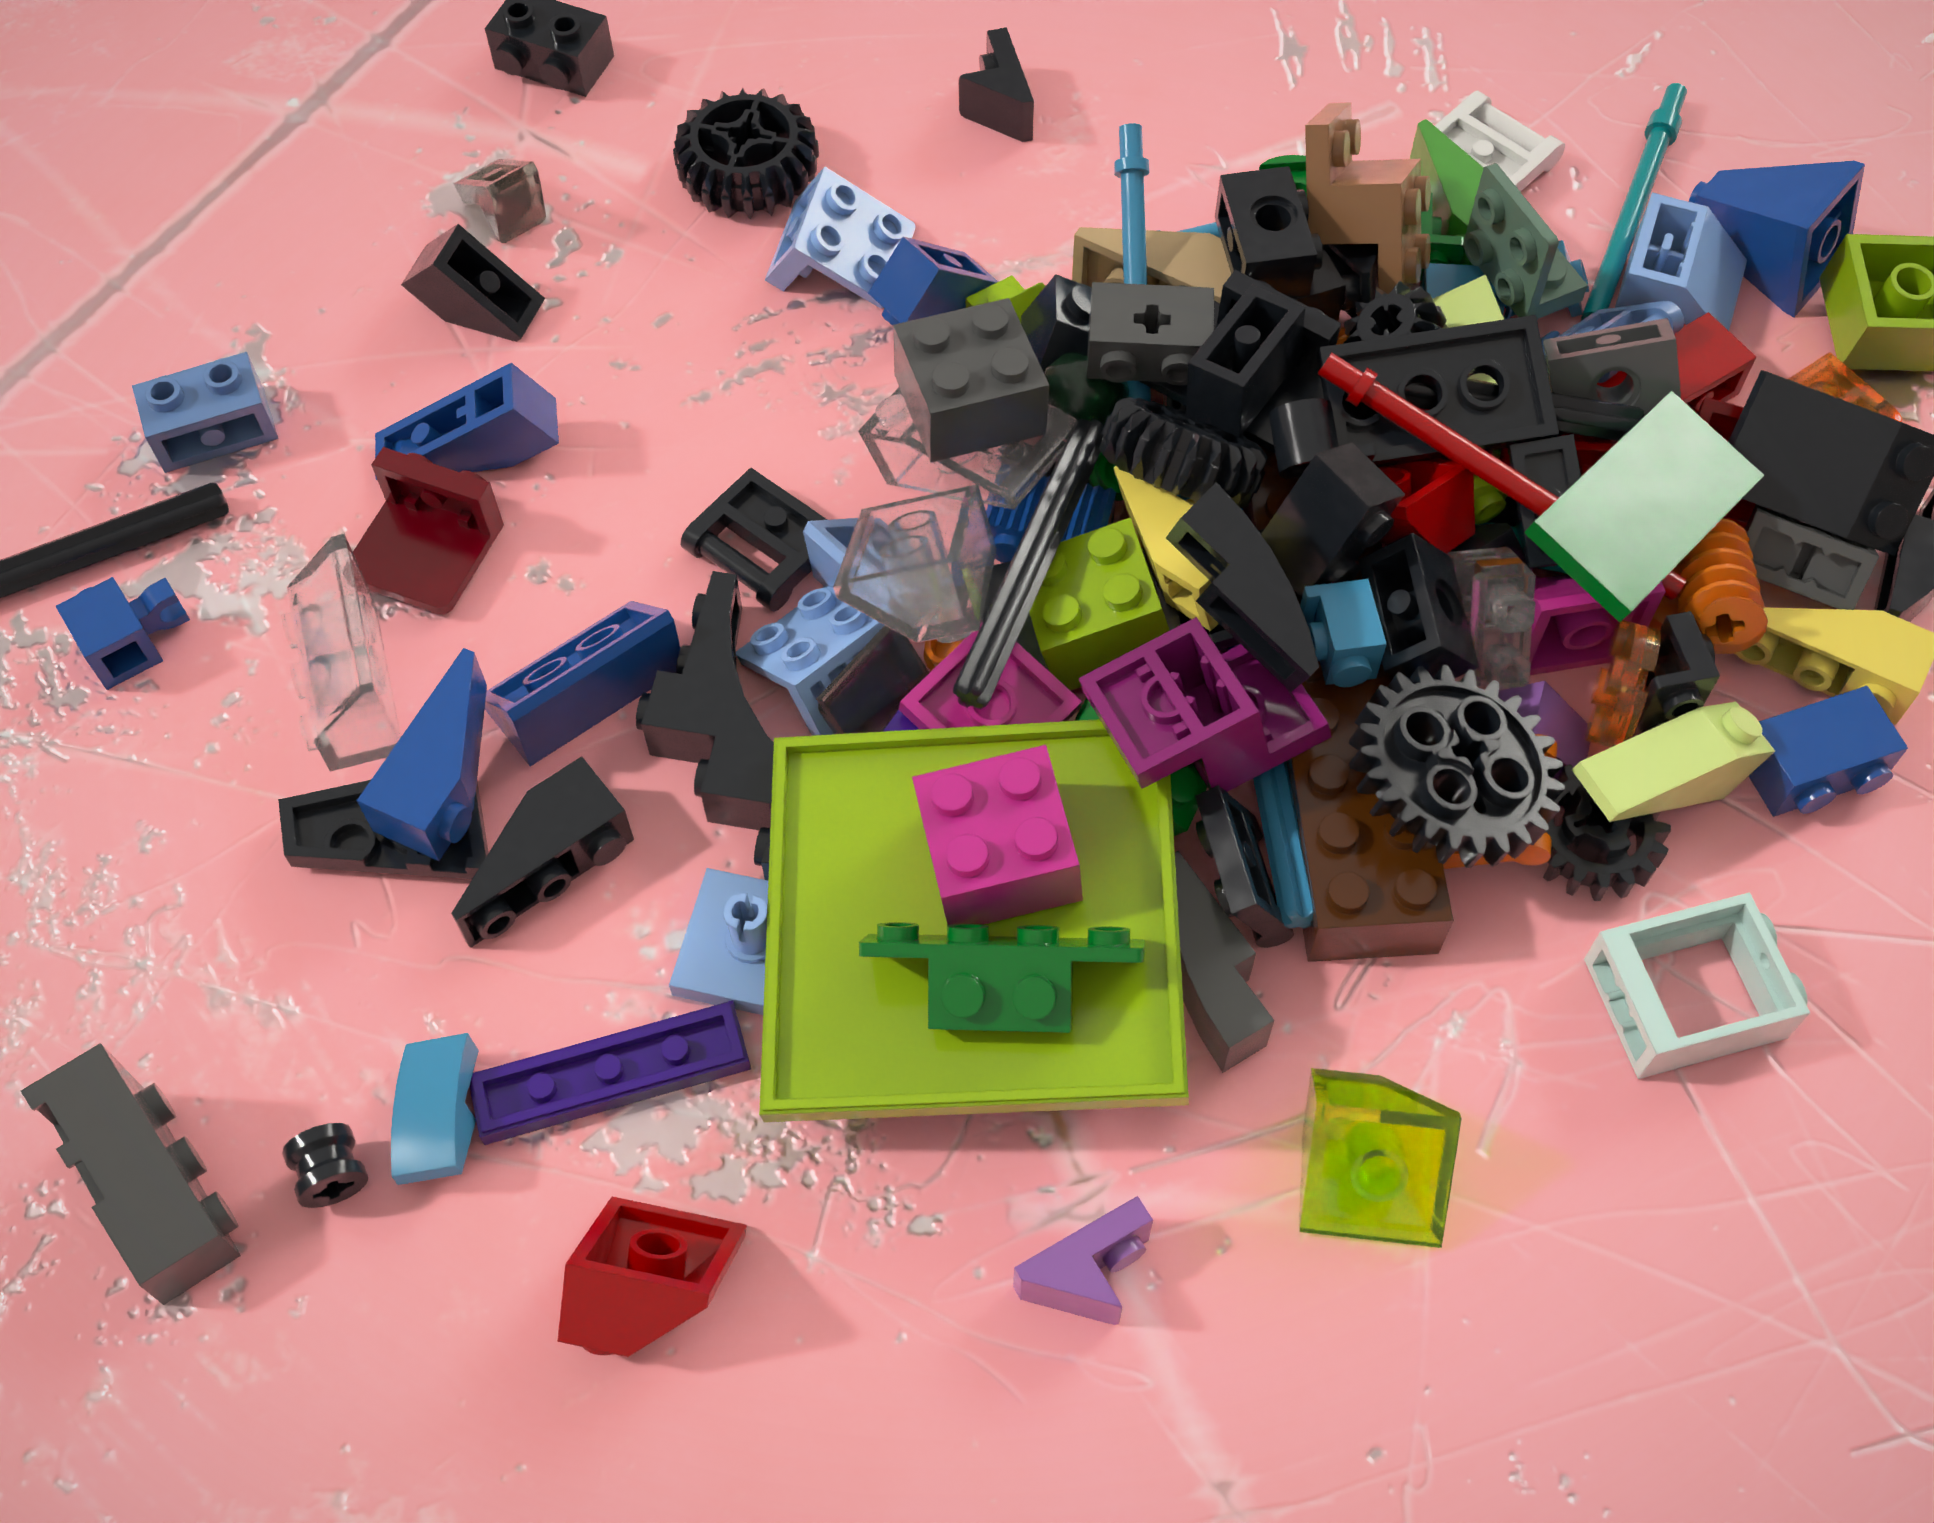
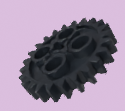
M1442 665L1433 678L1423 666H1418L1409 679L1403 674L1398 673L1387 687L1380 685L1355 720L1359 727L1349 739V745L1359 751L1349 763V767L1355 771L1367 773L1356 787L1357 792L1361 794H1376L1379 799L1369 812L1372 817L1389 813L1395 819L1389 831L1392 837L1400 835L1406 830L1414 834L1412 842L1413 852H1420L1427 843L1436 845L1437 859L1441 864H1444L1455 851H1458L1465 868H1472L1482 856L1491 867H1494L1507 854L1514 859L1518 858L1529 845H1534L1549 829L1548 823L1560 811V807L1554 801L1565 790L1564 784L1553 779L1563 767V762L1544 755L1555 743V740L1549 736H1536L1533 732V729L1541 720L1540 716L1529 715L1521 717L1516 712L1522 701L1519 695L1511 697L1504 702L1498 697V681L1493 680L1485 690L1477 687L1475 673L1470 669L1460 681H1455L1448 665Z

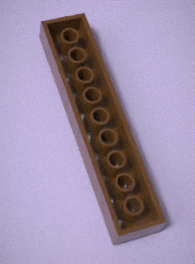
M1258 445L1268 456L1263 470L1265 475L1258 492L1254 493L1248 507H1244L1243 511L1256 529L1261 530L1266 528L1298 479L1281 478L1278 472L1275 453ZM1377 542L1375 545L1366 548L1359 559L1383 548L1382 543ZM1361 570L1352 581L1363 579ZM1295 592L1300 605L1302 598ZM1318 661L1319 668L1302 685L1329 723L1331 738L1286 761L1314 911L1311 927L1303 929L1307 961L1439 954L1454 919L1443 864L1438 862L1436 845L1427 843L1420 852L1415 853L1412 851L1414 834L1406 830L1400 835L1392 837L1389 831L1395 819L1389 813L1374 817L1369 813L1379 800L1377 795L1361 794L1356 790V787L1367 773L1358 772L1349 767V763L1359 751L1349 745V739L1359 727L1355 720L1380 685L1387 687L1394 676L1384 672L1381 661L1376 679H1369L1352 687H1339L1335 684L1325 685L1321 665Z

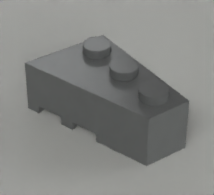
M99 1043L20 1090L33 1111L37 1110L54 1125L63 1142V1145L56 1148L58 1154L67 1168L70 1169L76 1166L96 1203L91 1208L138 1285L161 1304L165 1305L241 1256L229 1235L239 1225L230 1208L217 1191L209 1196L206 1195L197 1178L206 1173L207 1168L187 1137L184 1136L177 1141L175 1140L167 1123L177 1116L156 1083H152L144 1088Z

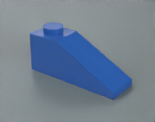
M511 362L375 433V458L381 449L385 447L406 455L408 453L420 454L429 459L433 464L457 472L463 470L479 472L513 467L559 444L556 397Z
M466 648L461 650L357 799V803L373 832L437 861H440L451 843L458 842L465 835L471 823L472 811L474 810L487 684L475 652Z

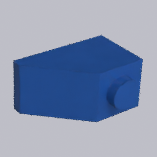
M903 236L868 294L884 308L882 312L884 319L891 325L966 308V297L998 281L963 251Z

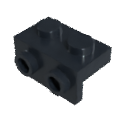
M1691 611L1666 616L1633 681L1640 703L1621 738V742L1696 708L1703 707L1717 683L1720 674L1715 665L1713 644L1706 634H1701Z

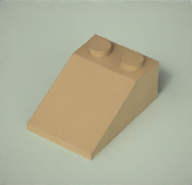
M1079 227L1074 234L1073 281L1092 287V282L1124 283L1122 229ZM1146 230L1147 285H1184L1188 287L1214 288V301L1220 303L1223 285L1231 276L1220 237L1210 233Z

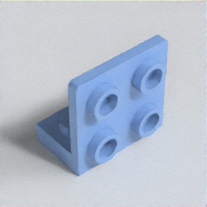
M824 167L795 200L765 281L784 291L798 275L806 278L813 269H816L875 306L883 309L868 292L902 237H913L916 225L910 219L832 170Z
M831 586L815 589L805 594L799 600L796 608L777 622L767 624L756 630L751 636L750 642L736 651V656L741 665L788 689L812 736L839 734L919 673L891 613L883 612Z

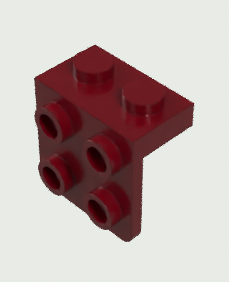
M383 447L371 466L386 501L346 561L343 573L350 584L436 614H447L456 605L504 526L491 484L474 472L467 470L457 472L433 464L429 459L420 454L408 453L406 455Z

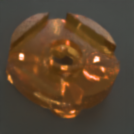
M1625 620L1617 623L1609 648V655L1614 657L1609 669L1600 668L1591 694L1590 703L1595 706L1587 725L1585 741L1611 748L1632 738L1648 692H1644L1648 671L1654 672L1660 648L1661 630Z

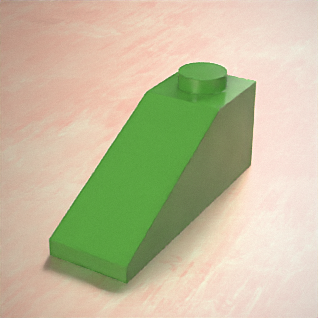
M1424 119L1417 124L1409 159H1421V176L1430 177L1431 193H1433V216L1442 218L1441 235L1465 237L1484 167L1431 122ZM1464 252L1461 265H1473Z

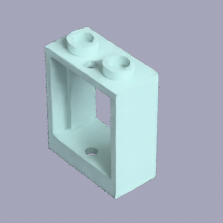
M1750 892L1600 931L1584 958L1638 1079L1788 1039L1810 1014L1807 1007L1808 999L1805 987L1800 978L1795 973L1789 971L1777 947V934L1774 925L1766 914L1760 913ZM1722 939L1759 1016L1678 1038L1642 960Z

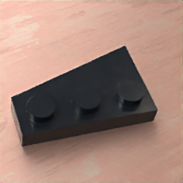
M370 780L278 799L283 851L291 867L473 879L489 853L478 781L474 810L472 811L469 828L461 840L450 844L440 861L372 831L357 803V799Z

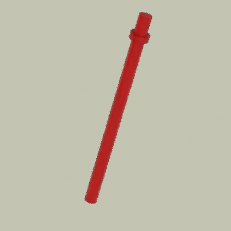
M1331 352L1318 372V375L1348 393L1349 395L1346 398L1348 402L1356 407L1360 402L1364 403L1535 514L1541 516L1559 498L1377 382L1375 379L1378 374L1368 367L1362 372ZM1672 570L1662 580L1666 591L1664 596L1673 600L1684 587L1686 578Z

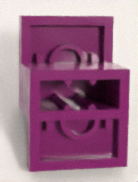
M1197 617L1079 678L1085 696L1141 789L1193 763L1208 789L1219 785L1228 792L1331 738L1329 723L1302 684L1290 692L1241 644L1221 654Z

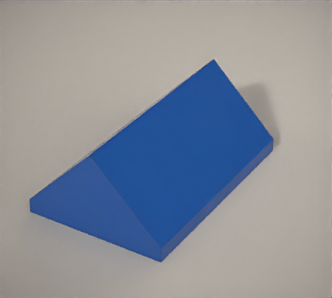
M629 601L488 689L486 692L485 710L531 767L639 698L642 693L651 690L657 670L676 673L677 659L681 647L675 621L667 609Z

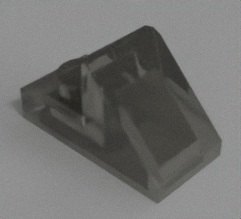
M498 159L453 183L463 203L480 205L493 232L501 243H507L543 223L546 219L539 171L534 161Z

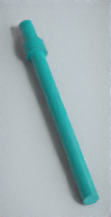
M1672 83L1667 86L1660 107L1650 115L1644 132L1647 142L1581 316V321L1597 310L1608 309L1611 304L1667 147L1676 141L1682 125L1680 112L1687 95V89L1680 83Z

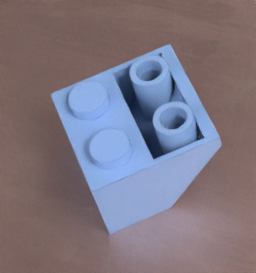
M1652 192L1632 245L1615 307L1671 301L1681 309L1686 325L1709 312L1729 331L1747 259L1708 206Z

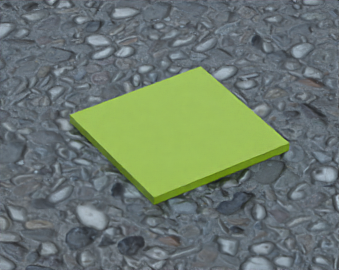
M1100 719L774 738L759 1115L763 1122L1189 1105L1170 775L1141 789ZM1046 745L1080 865L1083 901L984 925L989 926V936L1017 937L1018 926L1059 927V938H1088V928L1125 927L1130 929V939L1145 940L1144 962L1073 961L1071 1033L928 1029V958L859 956V941L868 934H877V924L916 923L919 924V935H947V921L912 777Z

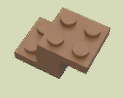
M1352 102L1328 103L1305 125L1306 183L1309 207L1308 226L1311 234L1318 233L1322 244H1378L1379 289L1389 294L1399 281L1411 289L1414 283H1419L1421 269H1428L1430 263V235L1421 234V212L1428 211L1430 206V177L1421 176V159L1352 160V155H1358L1360 152V120L1352 119Z

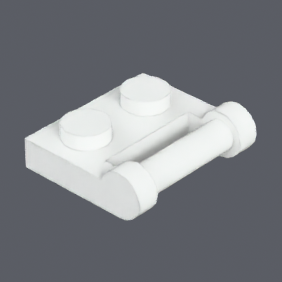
M1476 90L1440 120L1435 127L1482 167L1497 163L1521 192L1543 171L1549 172L1558 163L1564 153L1566 144L1553 135H1549L1546 138L1491 105L1492 99Z

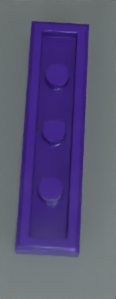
M732 1000L478 1071L472 1074L469 1087L479 1137L484 1145H488L751 1070V1065Z

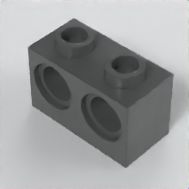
M1757 504L1745 526V531L1750 539L1748 544L1753 552V562L1756 566V577L1758 579L1837 609H1855L1880 557L1877 551L1871 547Z

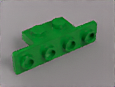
M889 922L877 924V934H868L859 941V956L928 958V1029L1071 1033L1073 961L1144 962L1145 940L1130 939L1129 928L1113 926L1088 928V938H1059V927L1049 925L1018 926L1017 937L989 936V926L983 924L947 925V935H919V924Z

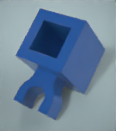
M111 577L93 587L80 591L74 597L55 606L84 658L106 690L163 662L149 635L159 630L175 628L190 620L166 578L151 584L138 598L130 602L115 579Z

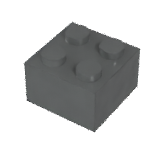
M1009 298L893 325L894 376L930 463L1046 435L1049 383Z

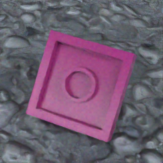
M981 623L900 701L899 711L919 729L1068 721L1079 710L1082 701L1016 642L988 705L982 709L973 706L966 708L960 705L958 697L953 693V686L981 628Z

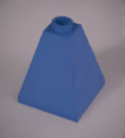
M1853 160L1719 170L1708 183L1700 181L1695 186L1688 202L1709 207L1747 259L1743 277L1783 312L1795 318L1821 287L1819 277L1846 234H1853L1865 163Z

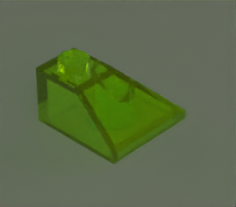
M1311 1068L1302 1134L1299 1232L1442 1248L1462 1121L1460 1112L1381 1075Z

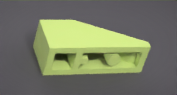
M1735 701L1696 708L1580 761L1572 771L1609 822L1724 799L1768 759L1775 750L1762 735V726L1757 718L1745 708L1740 707Z

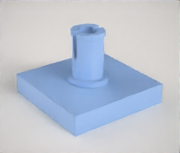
M710 868L706 869L669 983L672 996L713 1005L733 1000L736 1010L763 1015L768 880Z

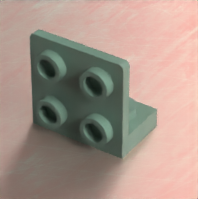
M1497 163L1485 166L1463 242V248L1469 261L1481 269L1495 287L1501 302L1510 306L1518 317L1536 315L1537 319L1583 301L1588 285L1557 248L1559 244L1557 236Z

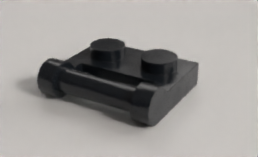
M750 467L689 524L682 534L680 545L694 557L701 558L704 556L725 572L737 574V580L756 593L757 602L770 611L775 612L785 605L792 594L793 588L812 571L803 534L807 522L828 519ZM727 527L779 565L769 573L724 542L718 535Z
M1219 785L1195 795L1202 820L1196 822V831L1205 852L1210 858L1215 859L1220 878L1214 880V890L1222 909L1229 917L1235 916L1252 929L1258 947L1269 948L1289 941L1293 938L1294 931L1293 928L1289 929L1284 926L1280 908L1277 905L1276 896L1258 844L1263 835L1257 817Z

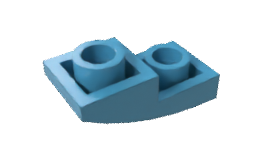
M468 1033L405 1045L396 1083L391 1127V1175L397 1185L461 1175L463 1172L476 1119L466 1105L465 1100L479 1049Z

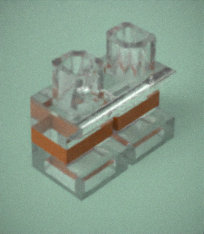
M1509 547L1448 552V555L1452 558L1479 668L1473 670L1476 676L1477 687L1488 686L1493 680L1499 682V689L1526 686L1529 684L1531 662L1529 658L1532 624L1534 623L1535 615L1534 593L1536 575Z

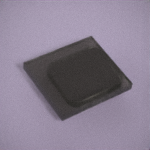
M889 620L816 698L819 713L834 734L883 732L899 710L900 701L929 674V671L898 622Z

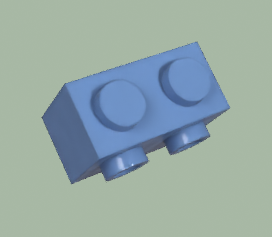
M247 352L132 385L145 438L164 473L279 439L264 388Z

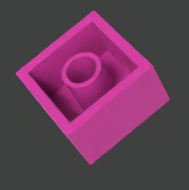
M1046 745L912 777L947 925H984L1083 901L1080 865Z

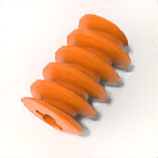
M1724 518L1673 569V571L1686 578L1684 587L1676 596L1678 613L1692 612L1701 634H1706L1710 638L1715 654H1732L1750 648L1758 643L1766 633L1768 623L1767 615L1764 611V601L1760 594V583L1756 577L1757 570L1753 562V552L1748 544L1750 539L1744 528L1736 522Z

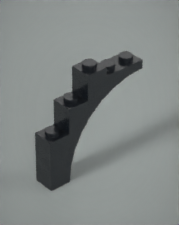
M712 571L706 594L698 593L694 601L692 628L695 629L691 645L683 644L681 646L677 659L676 673L657 670L651 693L644 692L639 699L636 712V727L638 730H643L649 755L698 763L694 779V794L702 798L707 822L759 831L755 844L754 864L762 866L764 879L768 880L774 742L767 736L747 702L737 672L736 645L743 609L737 574Z

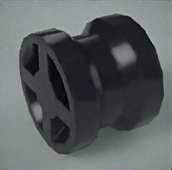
M327 1123L315 1126L299 1133L284 1145L282 1154L286 1166L290 1170L296 1171L298 1176L294 1191L298 1203L302 1207L319 1208L339 1203L361 1191L367 1184L369 1177L365 1166L361 1161L354 1159L352 1154L356 1140L348 1124Z

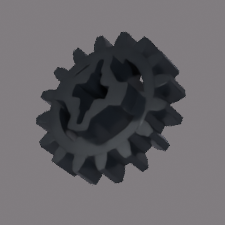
M1571 764L1564 766L1557 781L1565 785V790L1554 802L1559 807L1563 806L1565 812L1561 818L1563 821L1561 825L1555 826L1554 818L1548 823L1549 829L1546 832L1552 839L1551 858L1548 861L1549 866L1543 878L1548 882L1556 879L1559 875L1568 879L1566 893L1571 896L1578 891L1581 885L1588 886L1594 901H1601L1608 887H1612L1621 899L1628 896L1635 883L1645 887L1657 870L1656 868H1659L1668 853L1669 848L1663 845L1671 832V825L1656 821L1661 812L1609 822L1573 773L1572 769L1574 767ZM1635 835L1636 851L1632 856H1629L1627 853L1631 845L1629 838Z

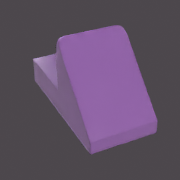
M1139 1196L1134 1197L1015 1266L1013 1276L1015 1292L1020 1300L1107 1324H1119L1122 1305L1100 1269L1107 1266L1110 1273H1114L1138 1260L1147 1250L1144 1243L1149 1241L1153 1218Z

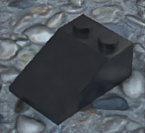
M1764 370L1760 371L1728 440L1738 452L1764 474L1742 499L1892 556L1896 555L1934 477V434Z

